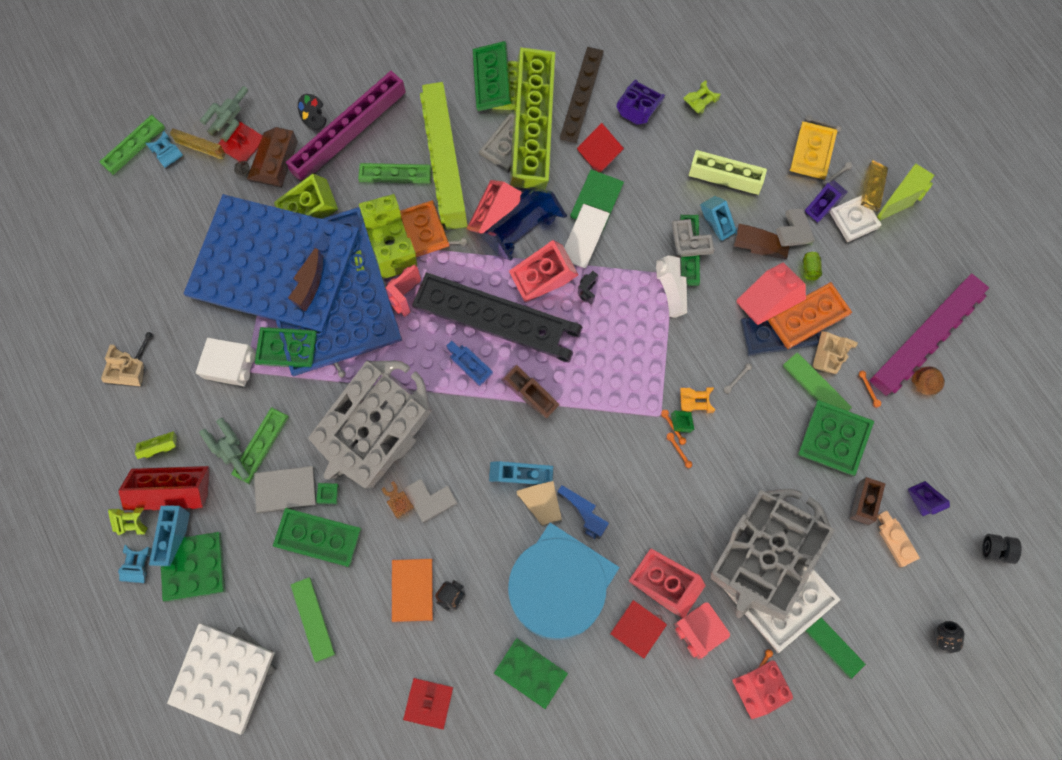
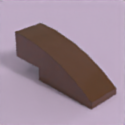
M738 224L733 246L751 249L750 253L781 259L788 258L789 246H781L778 235L753 226Z
M317 248L312 251L293 279L296 281L297 286L288 297L294 305L304 311L308 309L313 301L322 276L323 255Z
M514 365L501 379L521 399L545 418H548L560 405L535 379L530 378L518 365Z

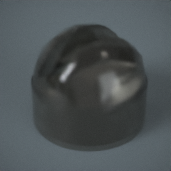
M239 161L234 165V172L237 175L245 176L249 174L250 167L246 161Z

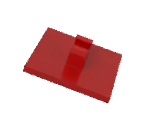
M239 121V126L227 142L221 139L216 147L242 164H245L258 149L263 135Z
M601 123L577 149L594 170L601 173L624 150V147L607 127Z
M633 600L610 634L645 659L667 624Z
M413 678L403 720L444 730L454 687Z

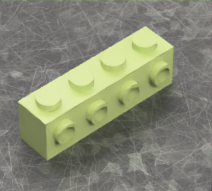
M696 150L689 176L759 195L767 169Z

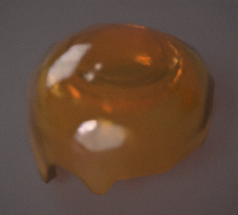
M927 366L915 371L912 383L916 385L918 392L928 396L936 395L942 391L945 379L939 369Z

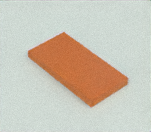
M832 282L806 295V300L768 319V322L788 350L851 315L852 311Z

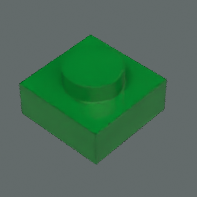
M675 410L671 413L674 431L691 433L695 430L691 412Z
M318 483L316 503L338 504L339 484Z

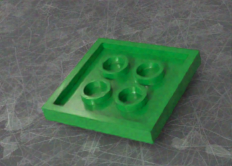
M817 400L797 455L855 476L874 420Z
M220 532L183 538L171 565L161 566L163 602L225 592Z

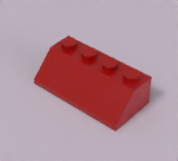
M209 466L131 469L118 490L123 510L134 511L135 508L159 510L161 506H181L182 508L191 509L203 508L208 497Z

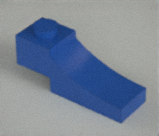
M561 485L557 495L569 503L578 513L584 523L583 530H585V534L594 540L595 538L600 539L609 523L593 514L596 505Z

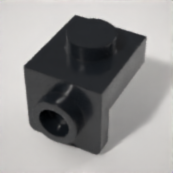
M594 271L589 275L585 274L580 281L581 284L578 286V296L581 300L593 304L595 301V295L590 290L598 282V274Z

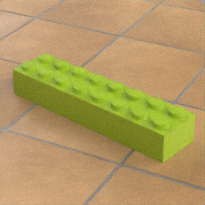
M522 47L519 50L510 169V185L512 187L545 191L549 182L555 52Z
M443 82L422 85L423 92L420 93L441 223L445 224L446 230L464 228L468 224Z

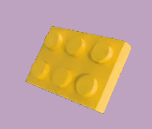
M802 121L789 171L825 180L837 130Z

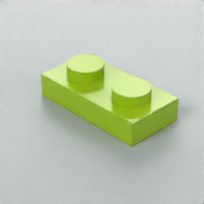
M172 431L136 443L134 453L137 459L143 457L149 458L155 453L170 451L176 447L177 436Z

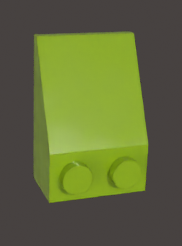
M915 163L878 214V220L881 221L912 206L916 200L921 201L933 185L930 181L935 175Z
M315 174L307 177L274 202L276 208L320 219L326 218L338 210L327 179Z

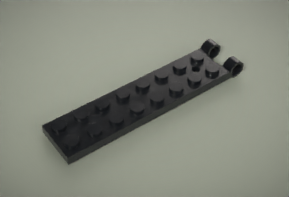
M427 272L412 304V307L554 356L558 360L567 363L570 362L573 352L558 346L563 331L571 336L580 337L583 329L576 322L538 311ZM545 330L546 334L544 336H541L539 334V331Z

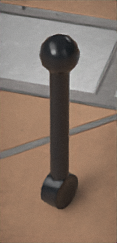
M151 332L145 334L146 338L135 359L139 360L149 339H152L153 334Z

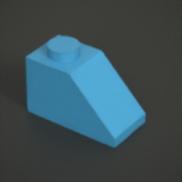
M713 196L700 204L706 222L721 241L736 233V227L726 200Z

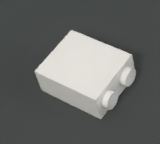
M207 338L196 374L206 380L245 387L250 377L252 363L255 361L256 351L246 344Z

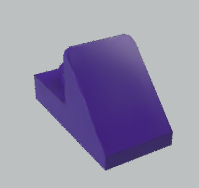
M926 481L908 488V492L922 516L934 515L950 507V501Z

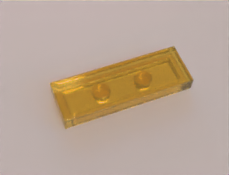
M174 128L170 132V135L178 144L223 159L225 156V152L219 144Z
M873 160L869 163L860 205L875 212L880 210L888 167Z

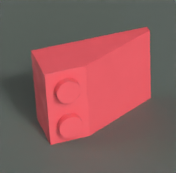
M490 180L466 229L480 234L484 233L519 204L522 192L503 181Z
M552 240L509 270L524 302L564 286L579 275L563 245L555 240Z
M783 262L767 270L736 302L759 325L806 300V286Z
M653 549L648 551L629 579L632 585L681 618H685L706 586L700 575Z

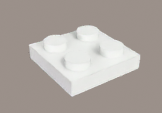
M864 195L834 207L829 212L847 242L881 227L880 221Z

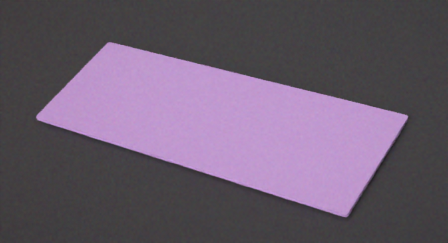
M437 250L416 257L421 281L404 295L410 313L404 317L401 313L397 314L393 310L403 341L338 362L341 369L345 371L344 377L338 376V370L334 363L294 376L296 378L350 383L367 360L402 361L411 367L407 373L400 369H395L391 372V375L408 390L416 391L417 385L411 378V375L417 372L423 378L427 392L525 402L501 380L514 365H518L530 378L535 379L561 407L659 417L662 412L669 329L667 296L660 279L657 278V272L589 265L585 269L574 265L579 274L577 277L564 286L524 302L509 270L525 259ZM594 271L598 274V282L590 290L595 295L594 303L590 304L580 299L578 296V286L581 284L580 281L585 274L589 275ZM426 272L580 324L583 327L580 337L571 336L563 331L558 346L573 352L570 362L560 361L554 356L413 308V301ZM401 274L385 278L384 281L386 285L392 279L398 278ZM260 316L256 317L250 346L255 351L257 350L260 327L278 328L275 320ZM540 330L539 334L541 336H544L546 334V331ZM453 341L458 347L461 345L468 347L493 371V375L481 386H478L450 358L452 353L447 349L446 345ZM253 362L250 373L293 377L289 367L256 365ZM380 375V377L377 379L373 386L376 385V383L379 381L382 375Z

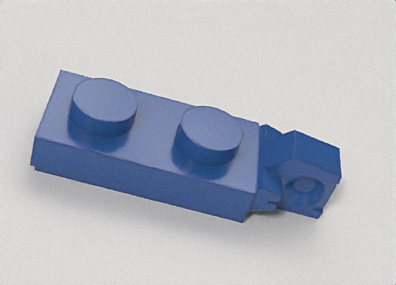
M453 341L446 345L447 349L452 353L450 358L478 386H481L493 375V371L468 347L463 345L458 347Z

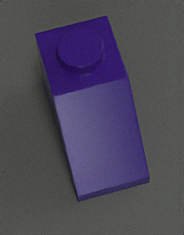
M835 180L828 182L805 209V212L816 222H820L843 199L848 191Z

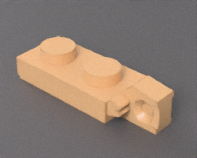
M888 511L878 514L877 518L881 523L879 533L899 567L902 568L920 558L896 518L892 519Z

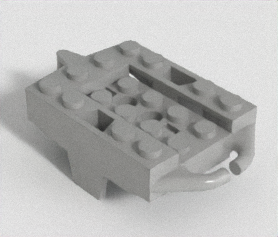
M367 360L308 437L329 461L323 475L325 479H336L345 474L365 489L373 488L393 462L404 457L416 442L413 436L433 410L429 407L424 380L417 372L411 375V378L417 385L415 393H412L391 375V372L395 369H400L407 373L411 368L409 365L396 360ZM380 375H382V377L379 379V381L376 383V385L372 388V390L369 392V394H368V395L366 396V398L363 400V398H364V396L367 394V392L371 389V387L374 385V383L377 381V379L380 377ZM385 401H388L385 407H381ZM377 412H379L381 415L379 421H377L375 418ZM348 420L344 427L341 429V431L336 435V433L339 431V429L342 427L345 421ZM366 427L369 430V434L367 437L364 435V429ZM393 437L399 438L391 449L388 445ZM357 439V440H358V443H357L356 445H354L353 443H354L355 440Z
M780 489L764 492L760 490L747 513L742 515L732 532L727 547L711 573L712 581L738 599L735 611L737 618L743 617L752 607L785 622L835 531L831 527L819 502L812 497L808 498L806 504L813 508L814 516L784 501L787 497L799 500L803 494L800 491ZM743 531L751 537L749 543L738 542ZM779 541L783 546L777 547L773 542ZM770 558L773 561V564L768 565L763 561V559ZM797 564L808 566L803 578L794 570ZM760 571L764 573L762 577L759 575Z

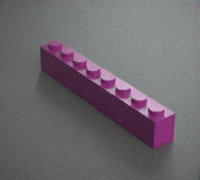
M389 71L286 161L290 172L300 182L317 172L406 93L403 80L394 72Z
M971 273L876 372L869 382L885 396L891 392L895 394L903 386L900 384L903 379L907 381L915 373L913 369L916 366L920 368L926 362L925 356L928 353L932 355L939 348L937 343L940 340L944 342L951 335L950 329L952 327L956 329L963 322L961 318L964 315L968 317L974 311L973 305L976 302L980 304L987 297L984 293L989 287Z

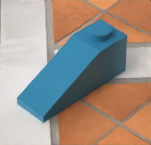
M503 461L490 462L489 482L538 485L553 481V466Z
M181 506L160 507L149 562L150 566L171 565L186 534L190 513Z

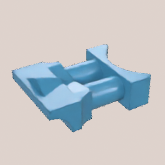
M163 131L162 136L157 141L146 143L152 153L155 152L157 154V159L164 168L183 156L177 146L169 142L171 139L165 131Z
M124 545L123 553L126 554L124 565L122 564L118 570L119 581L145 583L147 573L144 565L146 557H151L152 549L150 547H146L141 551H132L130 547ZM135 555L138 556L136 566L133 565Z

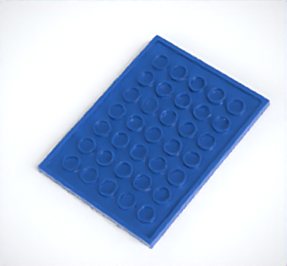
M222 194L183 294L189 298L271 320L276 319L283 323L323 333L360 230L359 228ZM317 248L323 255L322 276L313 301L308 309L304 311L294 305L288 297L297 286L296 281L293 279L312 251Z
M359 207L323 218L324 220L359 228L360 233L333 309L330 312L327 326H325L323 333L318 332L316 334L317 341L312 367L297 368L289 366L293 377L403 341ZM361 250L362 255H360V254H355V253H357V251ZM355 257L358 259L359 266L355 264ZM364 265V270H360V271H357V270H356V269H361V267ZM276 320L278 328L308 330ZM279 332L281 340L284 343V351L287 361H291L290 354L287 350V344L284 337V333ZM292 333L293 339L298 340L294 337V333ZM305 334V337L303 339H300L299 341H304L307 338V334ZM302 344L303 346H307L310 348V345ZM298 354V356L302 359H306L309 357V355L303 357L300 354Z

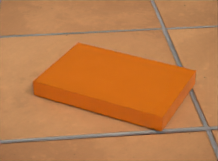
M433 200L400 211L407 237L411 239L416 257L449 247L448 239Z
M433 559L392 560V622L433 621Z

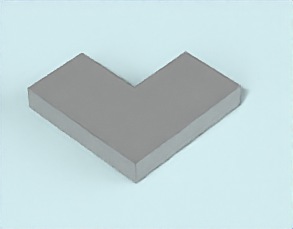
M788 209L785 214L790 226L776 229L781 246L812 244L815 239L804 209Z
M691 219L672 221L676 257L714 254L712 234L693 236Z
M419 479L404 488L423 523L458 504L448 486L430 495L422 479Z

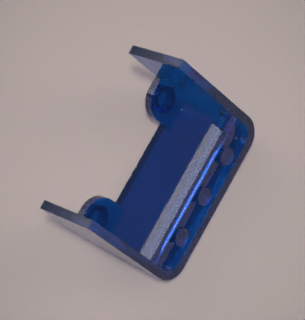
M538 188L527 189L521 193L519 204L488 230L480 234V236L499 257L511 261L513 259L511 254L515 248L513 244L539 223L549 225L555 221L557 216L567 217L553 191Z

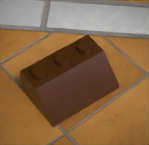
M275 127L263 133L247 177L248 181L282 188L289 169L286 161L294 155L298 143L293 130Z

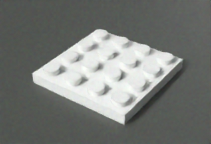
M779 541L774 544L777 547L783 546ZM770 558L763 559L766 564H773ZM797 564L794 570L803 578L808 566ZM813 570L785 622L752 607L745 615L777 653H780L841 599ZM760 571L759 575L762 577L764 573ZM725 590L737 605L738 599Z
M199 623L167 704L240 735L244 734L275 652Z

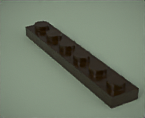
M587 47L561 131L560 140L573 143L578 142L604 50Z

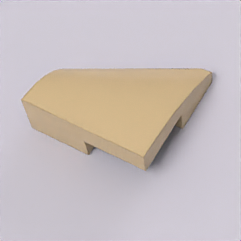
M822 331L812 367L823 372L837 374L842 363L846 362L849 357L847 353L851 347L856 348L858 342Z
M110 344L105 356L107 363L101 377L102 382L141 386L144 374L143 362L131 358L130 354L123 353L115 345Z
M553 481L516 491L517 496L521 498L542 526L549 525V523L562 522Z

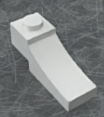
M670 255L656 261L657 278L660 279L667 296L669 317L676 318L687 314L686 277L680 276V258Z

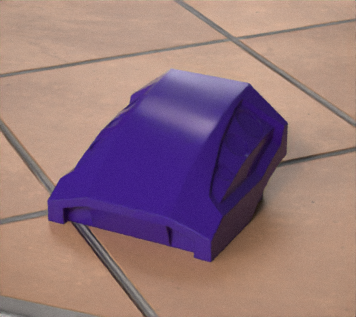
M635 79L618 100L616 107L622 117L635 124H643L648 122L653 112L664 100L665 95L639 83Z

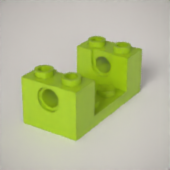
M395 194L359 203L360 212L382 279L402 274L407 267L417 266L416 254L411 239L407 237ZM388 240L394 241L392 245L385 244Z

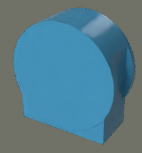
M549 523L537 543L530 546L519 556L511 570L508 584L511 606L518 620L531 633L549 640L573 638L586 631L599 616L605 603L606 589L620 567L557 526Z

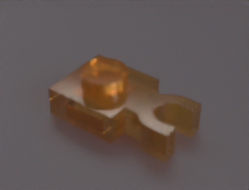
M393 481L391 482L393 491L387 492L385 487L381 490L386 496L390 497L387 504L396 518L399 519L413 510L414 507L404 491L398 493V487Z

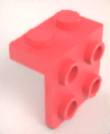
M416 265L404 269L398 278L392 279L387 284V287H385L389 300L392 303L391 307L397 314L401 313L404 317L410 313L404 295L421 281Z
M707 602L674 624L676 627L675 632L681 640L684 639L686 641L688 651L697 659H702L708 652L730 637V632Z
M774 660L732 680L751 720L767 715L793 699V695Z

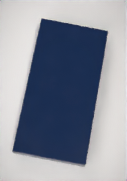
M750 317L740 320L748 356L787 350L768 320L759 325ZM821 331L788 350L818 346Z

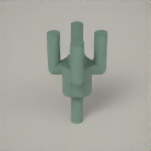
M245 86L241 87L233 99L227 98L221 106L213 103L202 116L200 122L206 125L214 113L217 114V118L207 130L210 135L213 136L216 131H220L226 123H229V127L220 137L223 141L227 142L237 129L239 121L235 117L241 110L238 104L249 91Z
M219 418L216 421L226 436L217 442L213 435L208 433L206 428L202 429L199 434L210 451L218 458H222L226 465L232 463L242 480L247 479L250 475L239 460L240 456L243 455L238 447L240 446V440L228 422H225L224 418Z

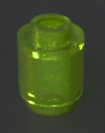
M818 252L804 254L802 259L803 277L809 281L818 280L822 276V258Z

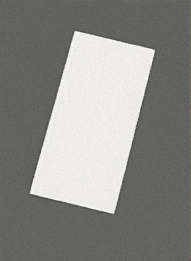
M583 204L564 247L574 265L586 269L610 213Z

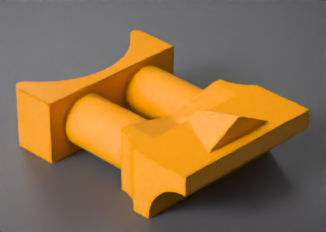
M706 387L705 391L680 388L681 411L706 410V413H714L716 409L712 407L709 401V395L714 390V387ZM695 399H706V402H695Z

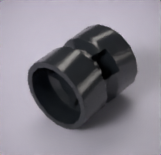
M987 534L982 544V555L985 560H1001L1003 563L1017 564L1021 557L1022 546L1018 538L1008 536L1002 538L1001 535Z

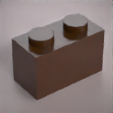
M868 477L859 481L849 519L867 525L876 522L886 483Z

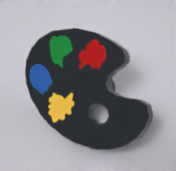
M305 93L301 95L298 100V112L302 121L310 128H323L327 122V119L321 116L322 110L320 108L323 107V102L313 94Z

